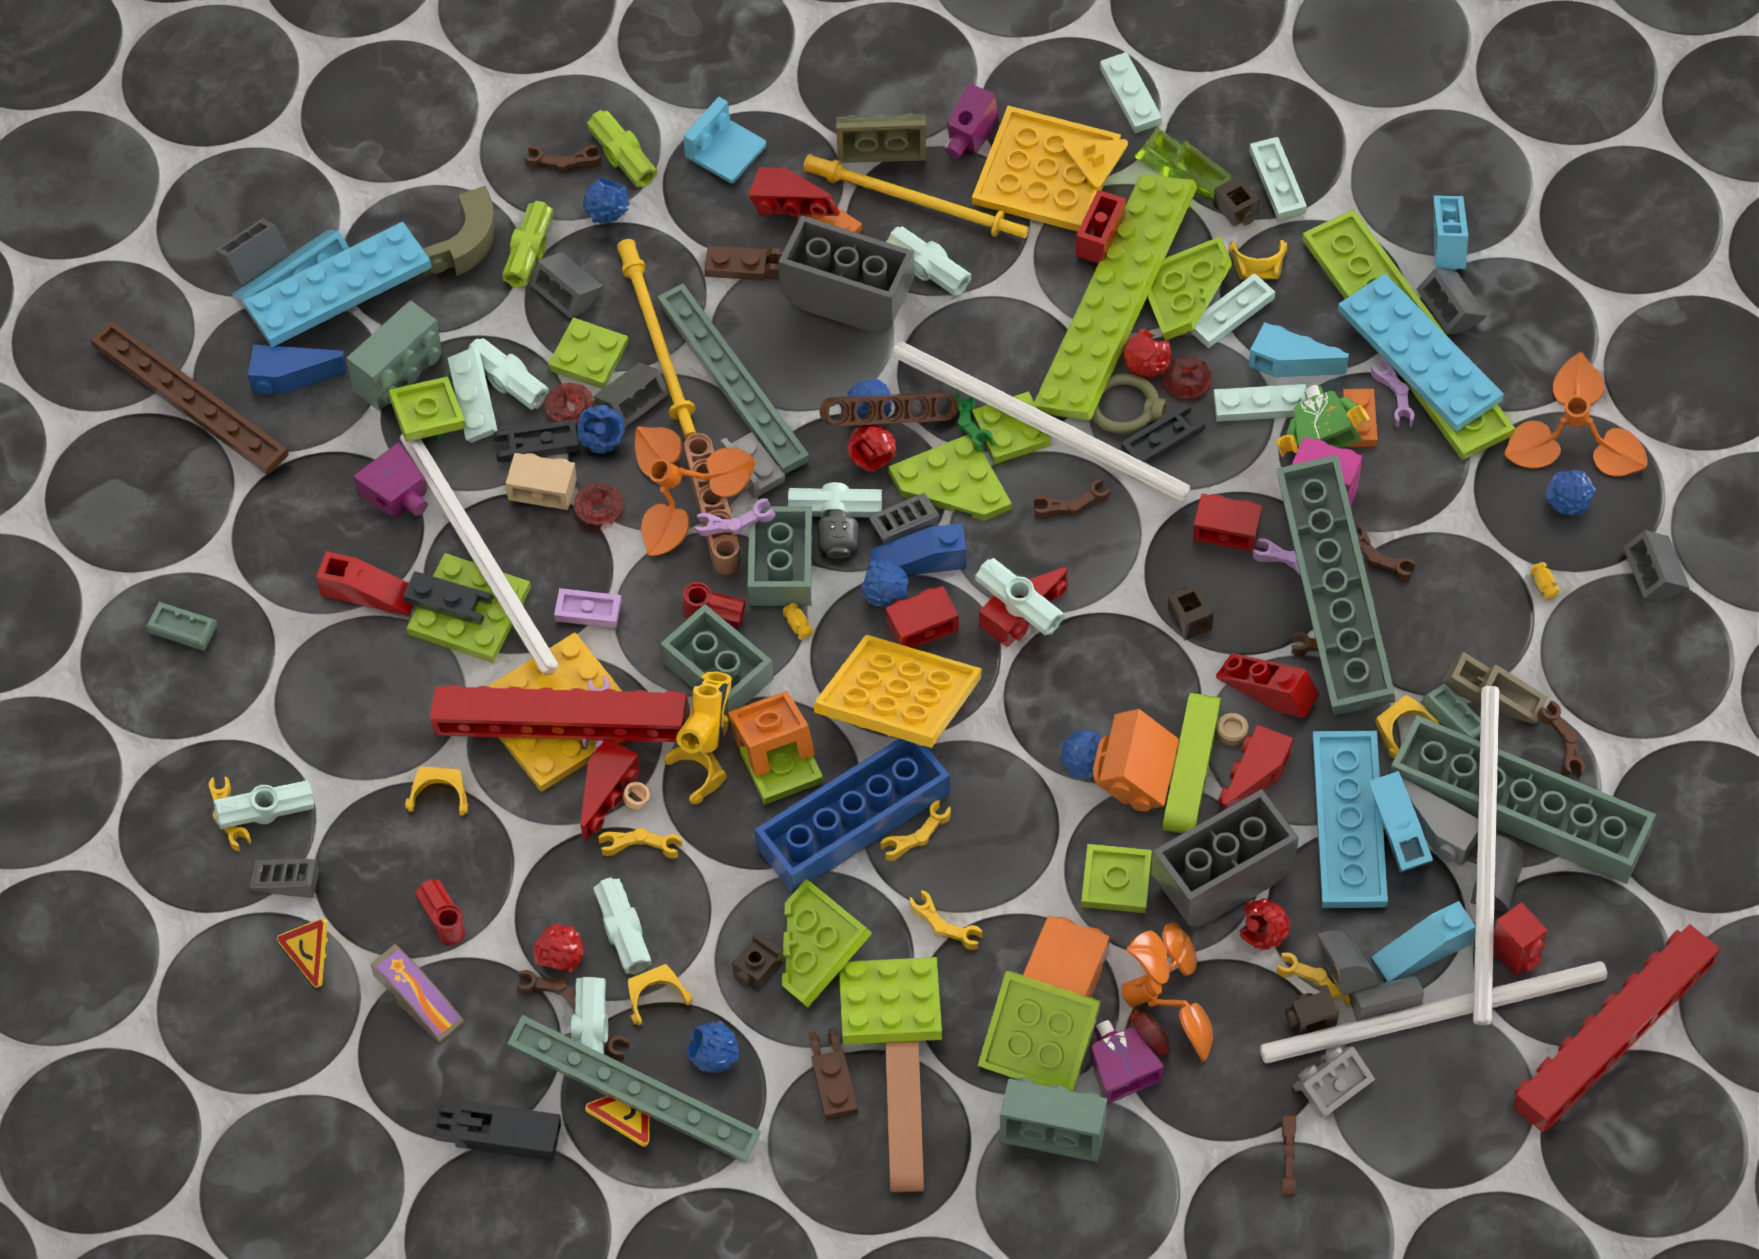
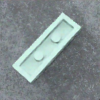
M1127 52L1100 61V70L1134 133L1161 125L1162 116Z
M1275 137L1251 143L1249 148L1250 154L1277 220L1305 214L1307 210L1306 203L1279 138Z
M1254 273L1206 309L1194 330L1190 332L1209 349L1275 299V291Z
M473 347L448 357L457 402L465 420V438L470 443L491 436L495 431H498L480 351Z
M1305 384L1215 389L1213 397L1216 422L1295 417L1294 407L1299 403L1307 401L1304 393L1306 386Z

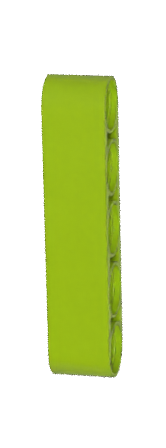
M1189 693L1164 815L1163 831L1183 834L1197 826L1220 712V697Z

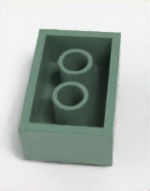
M411 300L347 357L353 392L378 411L387 404H391L389 399L390 389L412 385L417 381L420 374L428 366L437 363L443 354L437 320Z
M749 506V511L753 510L754 506ZM768 506L763 508L760 513H766L768 510L773 509L776 515L769 522L757 521L749 526V606H788L791 603H796L798 606H812V506Z
M706 604L660 643L662 663L693 689L698 680L707 672H722L731 676V689L724 709V714L728 719H730L728 712L743 707L774 679L772 660Z
M1026 1078L1008 1079L1000 1112V1142L1098 1162L1106 1127L1107 1098H1102L1094 1092L1078 1093L1069 1091L1060 1085L1043 1086Z

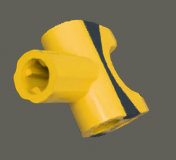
M707 672L694 686L692 712L676 737L677 744L684 752L690 754L712 752L717 749L728 729L729 720L724 714V709L732 681L731 676L728 674Z

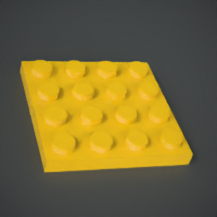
M1007 106L972 195V204L996 211L1001 210L1004 213L1078 232L1097 190L1092 187L1063 149V142L1076 140H1120L1121 134Z
M576 632L549 648L558 662V668L555 670V673L551 675L542 674L532 658L488 685L491 688L521 687L523 689H541L548 687L554 690L580 688L589 691L588 682L590 679H592L595 689H601L604 687L602 676H605L609 681L610 689L622 691ZM498 737L540 792H543L588 764V760L596 751L595 746L598 743L597 740H591L588 743L587 749L584 750L582 740Z
M865 635L814 702V713L932 748L980 681L982 668Z

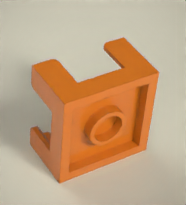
M788 691L728 712L735 742L739 749L745 746L750 767L756 777L770 771L766 752L796 741L800 759L815 755L809 725Z

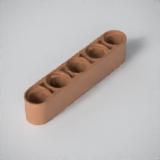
M695 433L686 439L685 457L688 470L709 473L706 463L714 449L712 441L707 435ZM690 477L699 514L709 513L721 519H732L727 498L720 497L712 492L709 485L710 479L704 480ZM711 502L717 503L715 505H709V503ZM702 522V526H707L709 522ZM721 532L705 536L715 570L723 575L735 573L741 565L737 534ZM722 554H731L729 556H721Z
M919 1041L887 1042L886 1072L890 1193L923 1192Z

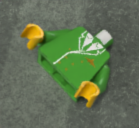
M1313 385L1304 392L1307 401L1299 403L1294 407L1295 417L1290 421L1287 434L1280 437L1276 443L1281 457L1285 456L1289 451L1297 453L1298 446H1300L1303 437L1319 439L1328 445L1342 449L1362 441L1361 435L1356 429L1358 428L1357 425L1365 420L1368 422L1371 419L1362 405L1356 404L1347 397L1338 398L1335 391L1323 393L1321 386Z

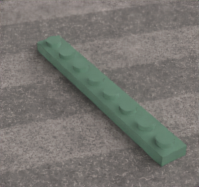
M682 283L657 296L659 306L782 472L787 474L809 462L808 452L686 286Z
M524 1015L521 1016L507 1043V1047L745 1164L761 1134V1131Z

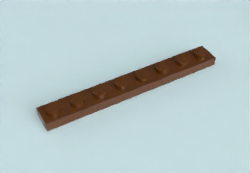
M111 320L90 339L95 349L266 475H269L289 456L287 448Z

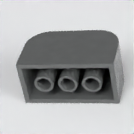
M802 215L778 262L780 289L789 302L804 311L870 332H885L891 328L915 276L914 251Z
M1261 789L1153 850L1151 873L1188 925L1198 927L1215 920L1279 882L1295 864L1299 837Z

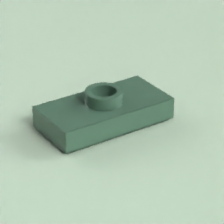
M159 602L146 629L148 633L205 651L217 627V622L215 619Z
M1445 683L1424 696L1421 703L1445 727L1473 739L1480 737L1481 718Z

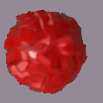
M1140 329L1138 333L1129 338L1124 349L1126 367L1132 374L1143 378L1156 377L1168 368L1171 357L1169 342L1152 340L1151 338L1155 336L1154 334L1145 329Z
M877 424L861 425L851 432L849 445L847 446L850 461L868 472H873L886 466L895 457L897 451L893 434Z
M1264 898L1252 903H1245L1246 926L1240 929L1239 936L1248 944L1260 950H1268L1281 945V942L1289 935L1291 924L1284 909L1275 902Z
M554 923L552 926L544 929V932L540 934L533 946V955L537 965L565 970L566 973L573 972L575 968H578L579 962L584 956L583 941L574 926H563L562 924Z

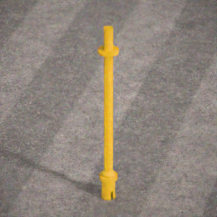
M809 154L804 162V172L827 178V181L834 184L839 180H843L990 227L991 234L994 237H997L1000 231L1026 238L1029 232V227L1005 220L1004 211L1001 210L998 211L996 216H992L845 169L841 161L836 159L829 161Z
M625 239L617 244V251L623 263L622 272L625 277L632 280L674 404L668 410L669 416L674 420H679L684 437L687 439L690 435L696 433L690 416L696 410L695 404L684 399L643 278V273L646 270L645 263L639 257L635 241Z

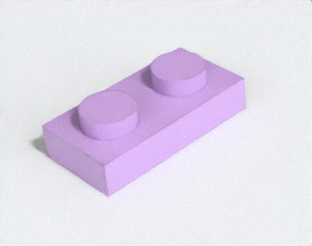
M559 588L554 618L556 622L617 628L622 598L621 595Z

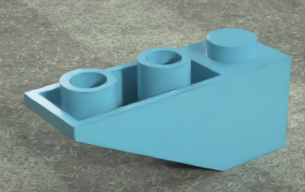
M1264 322L1250 349L1249 367L1275 377L1342 375L1347 372L1349 354L1337 347H1329L1318 343L1308 336H1300L1287 331L1281 326Z
M1399 771L1368 781L1399 872L1402 873L1431 863L1433 860Z

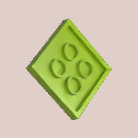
M444 553L433 577L490 593L494 597L491 604L478 602L474 611L484 616L483 623L477 625L417 607L406 628L407 634L494 663L512 627V623L476 564ZM503 573L523 605L531 589L530 581Z
M937 957L850 961L839 971L843 1045L942 1040Z
M1006 971L978 1066L1015 1079L1026 1078L1034 1081L1036 1084L1048 1087L1060 1085L1069 1091L1075 1092L1102 1001L1024 975Z

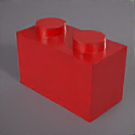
M1097 190L1076 235L1075 256L1098 264L1100 261H1104L1107 250L1111 247L1117 234V228L1124 219L1125 198Z
M1201 493L1194 522L1193 541L1253 552L1261 523L1262 505L1255 504L1249 500L1239 501L1224 498L1218 494L1208 495Z
M940 586L935 589H926L910 599L895 601L889 607H886V625L897 644L916 648L959 631V615L944 586Z
M1521 902L1496 920L1493 953L1515 977L1524 971L1529 973L1536 969L1542 961L1541 956L1545 948L1548 930Z

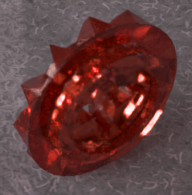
M1182 354L1179 359H1171L1168 368L1163 373V382L1167 390L1173 395L1185 399L1201 396L1209 389L1212 381V372L1207 367L1206 361H1199L1195 355L1192 358H1185ZM1184 371L1187 374L1193 372V379L1189 377L1183 379L1182 372Z
M578 383L557 385L550 390L545 399L547 416L551 417L554 422L575 419V423H578L579 417L585 409L589 407L594 408L592 394L586 387ZM564 398L570 404H574L575 411L569 410L568 407L565 408Z
M601 482L583 487L577 493L574 500V509L578 519L583 520L587 526L593 524L599 528L606 523L612 525L614 519L621 517L624 506L619 490L610 484ZM604 499V508H599L598 511L594 512L593 504L598 505Z
M1136 1009L1130 1015L1131 1023L1135 1030L1139 1032L1141 1037L1156 1052L1163 1055L1167 1054L1171 1050L1169 1036L1151 1015Z

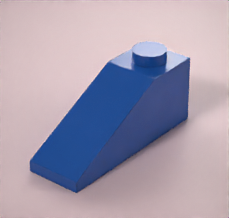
M253 345L248 371L251 391L265 395L271 393L282 394L346 373L347 365L344 351Z
M958 523L932 526L870 550L871 560H893L896 565L904 570L906 576L966 569V544L963 525Z

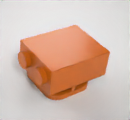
M1140 709L1115 714L1110 735L1102 737L1099 741L1093 766L1094 780L1099 787L1125 805L1131 804V807L1137 811L1146 812L1153 808L1163 807L1179 739Z
M1048 915L1023 975L1092 998L1109 952L1110 936L1105 935L1103 931L1097 928H1085L1076 925L1068 918H1056Z

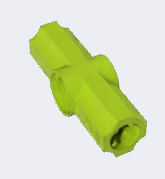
M599 110L594 113L587 122V129L602 145L604 154L610 164L615 168L619 166L636 187L644 188L650 185L657 176V169L642 152L635 135L629 130L625 132L608 111Z
M535 201L534 203H529L520 228H516L513 232L510 242V255L502 274L503 281H506L512 287L521 288L522 286H528L536 261L542 259L544 255L546 234L554 215L553 208L549 207L545 202Z

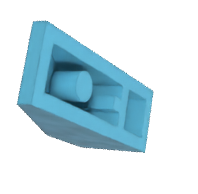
M1433 196L1435 267L1454 271L1458 268L1466 269L1468 229L1463 196Z
M1458 901L1429 915L1373 955L1371 960L1385 982L1401 979L1472 945L1476 926Z

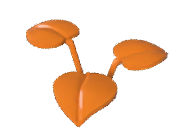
M1582 352L1569 359L1554 379V397L1557 402L1565 405L1564 417L1560 419V424L1555 432L1551 434L1549 427L1540 421H1527L1515 429V434L1510 437L1504 452L1505 457L1509 461L1520 467L1528 469L1548 467L1560 456L1561 448L1554 439L1559 437L1565 425L1568 424L1571 427L1579 428L1586 424L1595 441L1600 444L1594 450L1593 460L1596 467L1603 474L1612 477H1622L1642 471L1647 467L1645 449L1631 432L1621 428H1612L1607 431L1604 440L1599 436L1593 424V419L1589 417L1590 405L1596 403L1604 393V380L1599 371L1588 361Z
M636 427L635 452L638 465L645 475L661 485L660 492L665 495L669 506L656 504L644 514L641 532L647 548V554L650 556H660L669 553L678 547L687 536L690 525L689 515L683 509H674L675 501L669 492V489L680 484L683 475L704 480L710 479L709 485L713 493L720 497H733L740 493L747 485L755 467V459L744 450L728 447L719 449L708 457L706 465L709 473L685 470L673 464L680 458L682 453V442L677 433L663 427Z
M1171 922L1166 924L1163 929V941L1155 932L1146 931L1136 936L1129 944L1126 952L1140 963L1146 975L1123 983L1122 994L1130 1007H1136L1147 1002L1150 1008L1154 1006L1181 1007L1179 1011L1181 1024L1201 1062H1204L1208 1058L1213 1043L1212 1024L1204 1009L1196 1002L1189 1005L1186 1000L1157 999L1158 995L1162 992V984L1166 983L1169 979V971L1178 966L1184 976H1188L1195 971L1197 966V954L1191 939L1181 929L1179 924ZM1167 953L1173 959L1169 965L1166 962Z

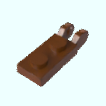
M708 245L704 268L705 276L762 281L765 279H779V265L777 264L785 249L772 248L767 251V249Z
M836 1027L830 1028L828 1033L829 1043L833 1050L830 1053L821 1054L820 1041L816 1031L808 1033L813 1055L811 1056L812 1066L825 1120L857 1114L858 1108L844 1050H841Z

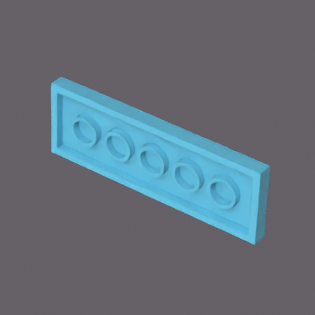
M401 222L243 300V303L270 346L274 347L432 268L431 260L404 222Z
M1383 274L1338 304V312L1455 432L1503 401L1504 393L1386 274Z
M1313 731L1312 744L1322 908L1387 907L1388 896L1383 823L1368 781L1380 777L1377 731Z

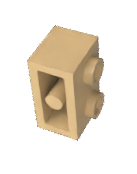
M514 453L506 480L508 500L568 510L577 480L575 463L561 458H542L531 453Z

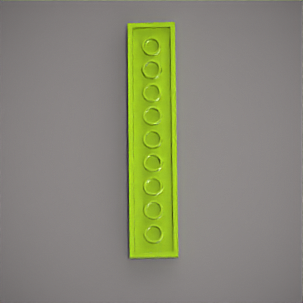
M1140 174L1125 206L1124 219L1117 228V234L1111 247L1108 248L1104 261L1099 262L1034 401V406L1038 410L1053 416L1091 420L1162 266L1161 264L1196 192L1197 186L1194 180Z
M1354 209L1302 234V241L1344 299H1347L1383 274H1386L1445 334ZM1403 378L1461 460L1471 457L1515 434V427L1498 404L1455 432Z

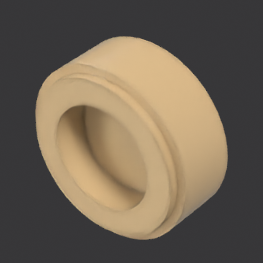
M1224 714L1217 722L1216 735L1225 745H1239L1244 742L1248 735V722L1240 714Z

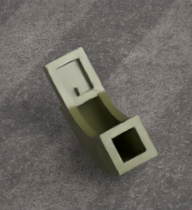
M486 185L458 195L459 208L464 225L459 233L451 239L423 248L432 265V268L423 272L424 276L441 273L453 267L456 276L475 267L487 255L495 238L496 224L492 200Z

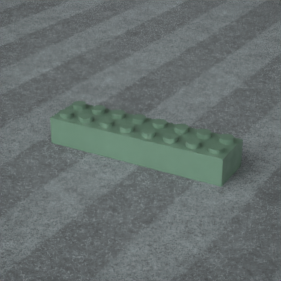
M1338 455L1277 468L1278 482L1333 716L1396 702Z
M1417 715L1391 765L1390 774L1399 771L1404 779L1478 818L1480 741ZM1498 749L1496 829L1627 884L1652 832L1656 814Z

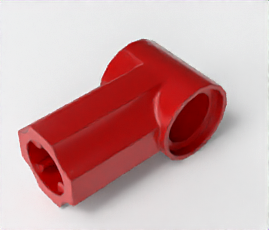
M701 582L690 583L686 586L683 594V614L687 619L706 604L731 626L738 628L741 625L746 600L712 592L706 584ZM692 601H701L702 603L696 604Z
M429 879L421 883L420 887L415 891V896L434 926L438 939L446 945H454L462 941L466 929L461 909L454 905L439 879ZM450 922L455 923L451 926H444L445 924Z

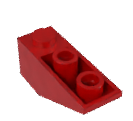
M759 167L748 195L757 212L764 215H816L823 217L839 216L840 213L829 193L787 168Z
M325 552L316 576L321 597L410 616L413 605L406 604L403 600L408 582L355 557Z
M1063 567L1029 580L1033 583L1034 590L1051 603L1055 598L1060 599L1067 591L1069 585L1067 583L1068 569ZM995 595L979 610V627L1006 647H1009L1015 640L1019 641L1028 631L1030 623L1022 617L1011 615L1006 610L1005 603ZM1022 595L1014 596L1016 598H1024Z
M1235 653L1230 654L1215 675L1218 680L1271 709L1300 718L1305 717L1319 697V693L1307 670Z
M1257 725L1253 736L1249 734L1246 736L1241 752L1244 753L1241 762L1238 760L1234 762L1229 777L1233 780L1229 787H1223L1218 799V804L1222 805L1221 812L1261 789L1263 791L1281 778L1292 752V737Z
M603 740L602 744L588 760L580 823L582 839L586 842L592 833L596 834L600 831L607 813L610 809H615L619 805L626 786L636 782L641 772L638 754L615 741Z

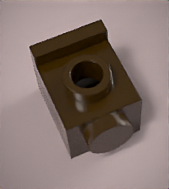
M1239 175L1214 188L1213 206L1216 210L1219 209L1233 226L1240 223L1246 226L1256 219L1259 212L1260 199Z
M1197 584L1188 588H1178L1171 595H1168V610L1182 632L1184 641L1212 629L1214 613Z
M756 932L752 936L753 940L733 961L732 966L733 975L737 982L746 988L751 986L760 992L783 965L782 949Z
M1327 984L1320 987V993L1314 995L1312 993L1303 994L1296 998L1295 1001H1292L1291 1008L1285 1009L1288 1025L1290 1028L1295 1027L1298 1035L1337 1026L1339 1012Z

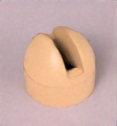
M640 782L628 784L623 794L626 807L631 810L644 808L649 800V789Z

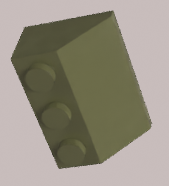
M925 114L848 115L846 117H836L837 156L841 163L926 160Z

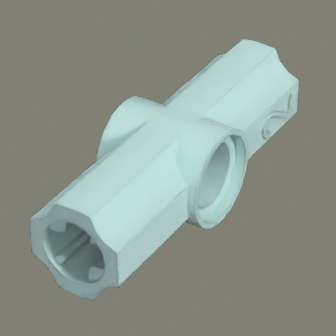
M903 226L900 228L896 227L890 233L886 241L887 243L914 251L915 276L923 281L931 279L954 296H960L966 290L968 283L971 281V274L950 260L945 250L939 244L933 241L926 243Z
M484 338L476 339L470 344L469 349L475 347L480 351L484 373L497 391L503 394L509 392L531 410L534 408L538 409L545 403V399L549 395V388L528 373L525 365L518 357L513 354L506 356Z
M837 482L825 484L822 489L789 488L788 506H812V516L821 517L822 519L828 517L831 511H845L849 517H871L882 511V490L849 489L845 484Z
M994 558L984 562L975 575V580L1005 603L1006 610L1011 615L1024 618L1045 636L1052 634L1064 619V613L1036 592L1033 583L1029 579L1017 577ZM1022 595L1024 598H1016L1014 596Z
M306 780L274 788L269 785H260L255 787L250 793L214 800L213 805L217 824L220 829L251 822L269 824L278 816L314 809V800L311 785ZM259 802H268L271 806L263 808L257 804Z
M611 877L604 879L593 888L603 914L602 920L611 945H615L625 974L636 975L642 973L652 965L642 938L643 932L634 907H630L620 879H613Z
M595 977L576 978L575 1014L572 1015L571 1038L604 1054V1043H607L608 1017L605 1014L606 980Z

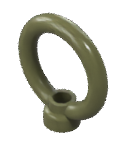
M1129 373L1113 374L1104 392L1120 385L1138 388L1147 398L1143 414L1131 421L1116 422L1106 418L1100 412L1098 403L1091 420L1099 428L1110 433L1129 434L1137 432L1148 426L1152 421L1156 422L1166 416L1167 399L1159 398L1155 387L1141 376Z

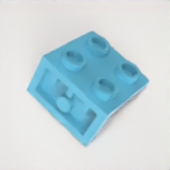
M718 97L683 136L685 157L729 183H734L767 146L766 140L730 120L728 101L721 97Z

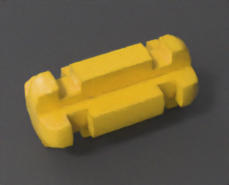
M1544 562L1534 564L1531 567L1530 574L1535 576L1534 581L1541 593L1545 594L1543 598L1546 600L1556 598L1559 595L1560 588L1555 586L1556 581L1551 571L1545 568L1547 564Z
M791 603L783 608V616L788 619L787 622L794 633L799 635L798 639L805 640L807 637L812 636L813 627L808 624L809 621L802 610L797 608L798 604Z

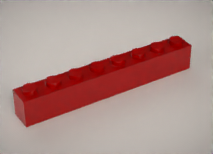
M448 685L446 687L435 686L430 721L435 736L677 742V734L690 716V707L686 693H679L677 691L661 693L647 692L645 690L624 692L613 689L587 691L580 688L554 690L548 687L523 689L521 687L491 688L489 686H479L476 688Z
M1691 924L1682 932L1676 930L1665 944L1667 947L1661 953L1658 951L1652 953L1644 964L1645 968L1639 974L1636 972L1632 973L1624 982V989L1618 995L1612 993L1604 1001L1601 1007L1603 1010L1597 1016L1593 1014L1588 1016L1580 1026L1581 1031L1574 1038L1571 1035L1568 1036L1559 1046V1053L1553 1059L1547 1057L1537 1068L1536 1072L1538 1074L1531 1080L1526 1078L1516 1088L1514 1092L1516 1099L1513 1108L1543 1134L1716 963L1720 948Z

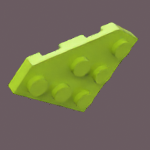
M1221 236L1163 260L1147 297L1165 341L1194 330L1231 268L1232 262Z
M969 435L888 466L889 475L902 497L910 499L925 492L933 506L955 512V510L972 514V518L982 521L1012 510V503L985 455L982 452L976 451L972 438Z
M805 879L785 902L784 915L787 917V932H784L783 956L786 958L785 973H782V986L808 1008L872 933L808 879Z

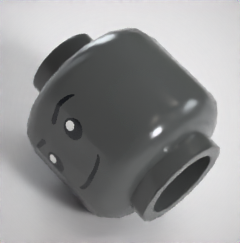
M845 511L829 512V516L821 519L818 523V546L820 550L825 552L829 558L841 559L849 557L851 552L855 551L858 547L857 521L847 516Z

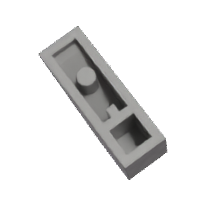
M1401 777L1426 841L1444 860L1456 862L1462 866L1478 842V818Z

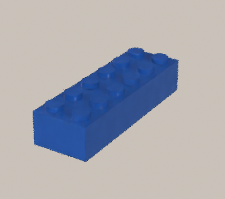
M899 738L754 829L756 848L793 894L805 879H808L810 882L816 880L929 808L934 801H940L949 795L950 775L926 746H920Z

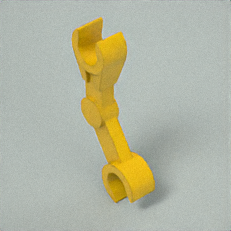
M226 776V784L222 789H215L213 777L209 781L213 801L230 796L231 785ZM214 810V812H213V819H214V822L217 824V820H216V817H215V810ZM237 826L223 828L229 836L232 849L240 852L239 844L235 841L238 837L246 838L247 842L251 844L250 834L247 829Z
M934 801L930 806V816L921 829L908 836H889L884 838L880 843L881 850L888 846L896 848L894 851L885 853V860L894 861L910 850V848L918 845L925 846L938 825L945 824L950 820L951 807L949 806L944 814L938 815L935 812L940 807V801Z
M637 828L629 833L604 832L598 837L599 844L609 841L613 843L612 846L601 848L602 855L613 856L630 845L646 844L662 849L666 857L673 859L678 857V852L667 846L669 844L683 846L682 839L676 834H669L663 837L648 832L645 828Z
M921 890V898L926 902L924 905H917L913 898L910 897L912 912L927 921L933 928L935 935H944L962 941L963 946L968 950L978 949V942L971 941L967 937L975 935L982 938V930L979 927L971 925L962 928L941 919L936 913L930 895L926 891Z
M1282 953L1281 961L1289 962L1292 967L1285 968L1278 964L1276 971L1280 976L1288 978L1297 975L1313 981L1319 987L1327 984L1333 1000H1342L1347 1008L1350 1007L1349 994L1342 996L1338 987L1327 977V973L1323 968H1314L1299 963L1296 956L1292 953Z

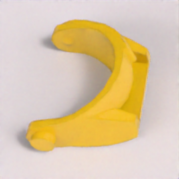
M1280 240L1279 252L1274 256L1261 259L1250 258L1238 252L1236 241L1228 244V252L1232 254L1235 270L1240 280H1246L1254 273L1262 280L1279 279L1285 252H1287V243L1284 240Z
M1407 695L1375 719L1383 744L1393 759H1395L1399 751L1392 734L1393 724L1397 717H1416L1418 715L1437 724L1440 723L1420 703Z
M677 747L665 754L664 761L667 765L680 760H694L707 769L708 777L704 785L689 797L691 804L697 805L701 803L704 797L720 787L727 778L725 771L712 752L690 754L684 752L681 747Z
M420 766L413 781L410 799H406L405 808L408 809V812L414 811L416 797L425 787L435 783H445L452 785L457 790L460 798L459 815L465 816V813H468V803L460 769Z
M666 964L628 979L633 1012L630 1016L634 1025H642L637 1009L639 994L648 986L655 984L669 985L680 993L686 1006L691 1005V1001H693L691 993L685 990L675 973Z

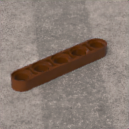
M942 392L830 397L822 402L819 413L823 422L835 426L947 421L956 415L958 402L952 394ZM945 398L948 402V409L941 415L937 411V404L940 399ZM918 399L921 402L922 408L917 416H913L910 407L912 402ZM891 400L895 405V411L892 416L886 417L883 410L884 405ZM861 402H865L868 406V413L864 418L860 419L856 412L857 407ZM838 403L841 407V414L839 418L832 420L829 414L830 408L833 404Z

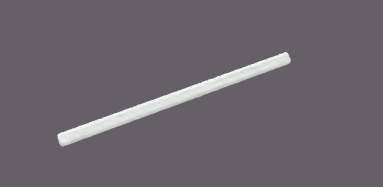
M898 341L894 346L892 353L894 358L1179 501H1184L1189 495L1190 485L902 341Z
M403 434L400 435L402 444L422 473L425 482L538 668L544 675L555 673V670L558 668V662L423 441L417 439L406 442Z
M1484 686L1481 692L1473 1022L1477 1025H1489L1492 1020L1499 689L1495 686Z
M1599 961L1493 987L1492 1008L1604 981L1607 979L1606 966L1603 962ZM1474 992L1265 1043L1260 1046V1054L1264 1063H1271L1474 1013Z

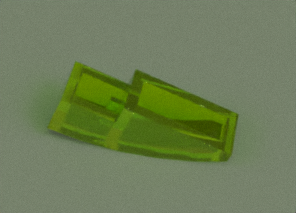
M1158 127L1150 134L1135 155V158L1164 177L1194 180L1197 186L1196 192L1213 199L1214 188L1229 181L1232 175L1186 140L1179 144Z

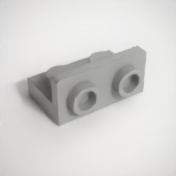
M752 432L733 443H730L727 438L720 440L721 449L728 447L738 448L748 452L755 459L754 470L743 491L748 490L754 499L785 482V474Z
M1340 1046L1331 1049L1323 1056L1325 1061L1317 1067L1313 1064L1298 1074L1300 1080L1292 1085L1295 1091H1303L1320 1118L1326 1117L1375 1080L1354 1047L1341 1049Z

